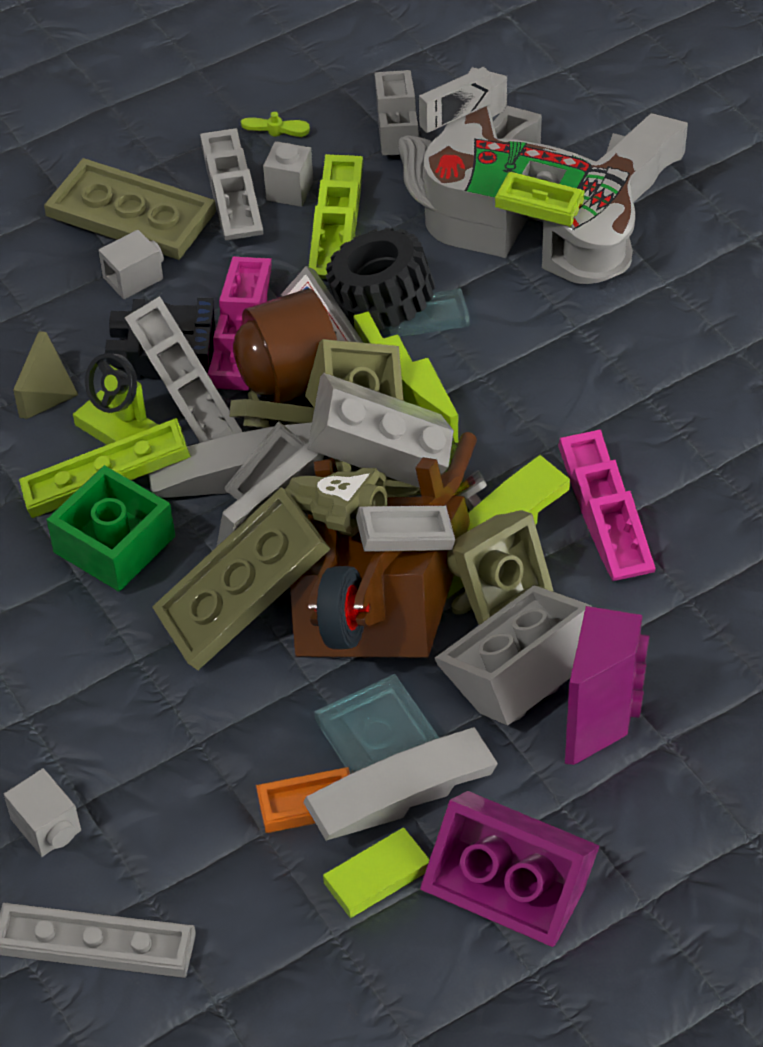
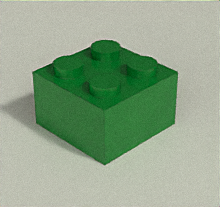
M105 465L46 519L53 552L118 592L176 537L171 504Z

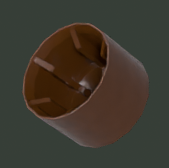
M310 288L245 308L242 313L243 324L235 334L233 342L235 362L244 383L254 393L267 396L270 402L289 404L306 398L305 394L319 342L322 339L337 340L331 320L321 299Z

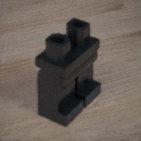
M197 298V305H170L164 302L208 374L212 360L213 337L216 326L214 298ZM133 299L132 311L110 312V338H128V340H106L105 354L116 353L125 357L133 366L137 380H141L142 376L150 379H161L125 319L126 316L146 305L145 299ZM106 359V363L113 367H123L115 359Z

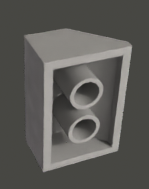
M323 373L320 376L307 449L360 468H376L379 472L385 473L387 477L420 488L415 467L423 457L437 459L440 474H443L449 467L454 430L439 413Z
M534 585L436 656L435 660L441 670L480 714L508 726L512 722L521 719L526 714V711L546 696L555 693L560 685L571 678L585 607L592 606Z

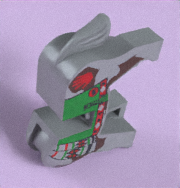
M472 67L469 73L477 70L478 68ZM490 72V105L448 123L444 131L433 141L412 135H405L399 139L398 150L403 163L405 186L410 195L418 203L425 206V224L429 233L435 239L447 245L506 258L527 219L543 222L542 269L573 283L592 284L620 275L630 267L633 250L629 236L632 234L635 226L634 201L654 184L659 173L664 168L682 159L685 153L688 123L651 113L626 136L613 133L607 153L596 162L570 151L541 144L542 115L507 106V76ZM499 114L497 118L493 121L492 118ZM509 171L584 190V202L582 206H579V212L577 216H574L571 227L496 208L495 196Z

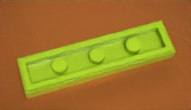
M177 418L22 477L19 479L27 511L31 518H35L58 509L104 465L129 480H133L191 456Z

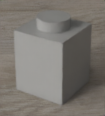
M275 141L263 165L266 200L302 207L314 182L311 147Z
M139 230L98 249L103 278L123 299L163 280L161 262L164 261L162 250L154 240L149 241Z
M44 768L4 793L10 819L41 857L53 849L64 847L81 831L75 804Z

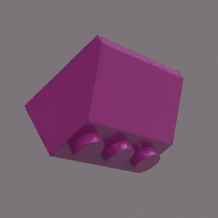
M590 606L585 607L569 683L565 764L575 765L625 737L628 734L631 717L640 718L644 694L642 690L647 665L645 662L649 644V635L641 634L643 615Z
M466 791L449 801L420 890L554 947L585 890L599 845L475 793Z

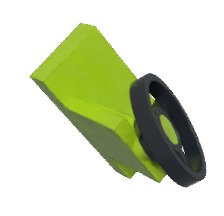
M116 353L101 354L94 358L89 364L85 375V388L90 400L73 413L75 426L106 445L157 426L158 424L146 417L141 383L137 381L136 373L131 363L125 357ZM107 358L117 360L124 367L126 373L114 368L104 360ZM98 366L103 374L101 378L103 391L100 390L96 394L93 380Z

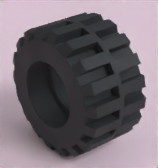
M385 228L380 231L375 229L363 235L359 234L353 237V240L350 242H345L341 245L340 250L334 252L330 257L331 262L326 267V277L334 299L353 327V316L369 311L378 330H384L385 327L390 326L394 328L399 326L401 322L410 321L415 318V314L422 312L427 307L426 302L431 301L434 295L432 290L435 289V283L422 244L414 234H408V231L403 229L394 231V228Z

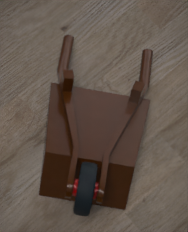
M465 432L460 436L449 467L443 474H440L437 459L423 457L415 467L422 496L387 497V506H446L455 539L466 533L470 525L465 496L453 495L462 482L477 442L476 436L470 432ZM333 458L314 462V470L317 477H327L338 472L335 459ZM308 514L307 518L324 539L330 550L290 586L295 656L428 658L454 577L447 565L448 550L364 551L360 532L353 537L343 535L336 530L328 529L324 522L315 520L313 515Z

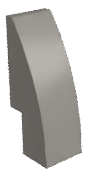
M411 70L374 72L382 156L399 155L398 143L401 137L405 135L419 137Z

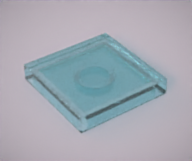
M396 674L314 711L316 723L345 767H349L350 774L390 756L439 738Z

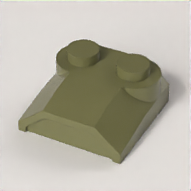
M519 510L495 515L456 538L452 550H448V568L454 576L462 579L479 625L534 585L553 592L532 513Z

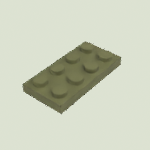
M85 158L78 163L44 204L47 217L116 240L139 230L149 241L154 240L159 245L163 255L177 260L181 259L216 213V203L213 199Z
M281 487L153 605L152 608L187 663L199 671L325 555L330 548L293 497Z

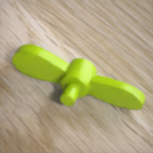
M271 112V117L268 120L254 117L241 120L242 128L253 131H268L269 135L274 137L280 136L282 133L303 137L310 132V126L306 121H282L278 117L277 112Z

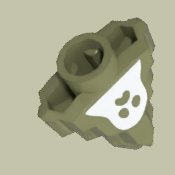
M361 468L356 472L338 471L327 477H295L291 479L288 486L284 489L293 497L303 512L313 515L315 520L324 522L328 529L336 530L343 535L351 537L359 532L356 519L359 507L387 506V493L385 491L386 475L379 472L376 468Z

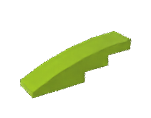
M325 154L318 206H315L309 267L314 269L321 279H327L326 267L331 262L330 257L333 253L339 251L341 245L345 242H350L355 237L364 167L363 156Z
M369 311L354 315V329L364 343L399 346L403 400L441 414L454 430L452 443H458V414L429 358L412 362L398 334L382 338Z
M541 455L537 456L504 481L468 513L470 519L468 531L495 515L519 510L532 513L536 525L538 512L569 491L570 479ZM453 577L447 598L464 587L461 578Z

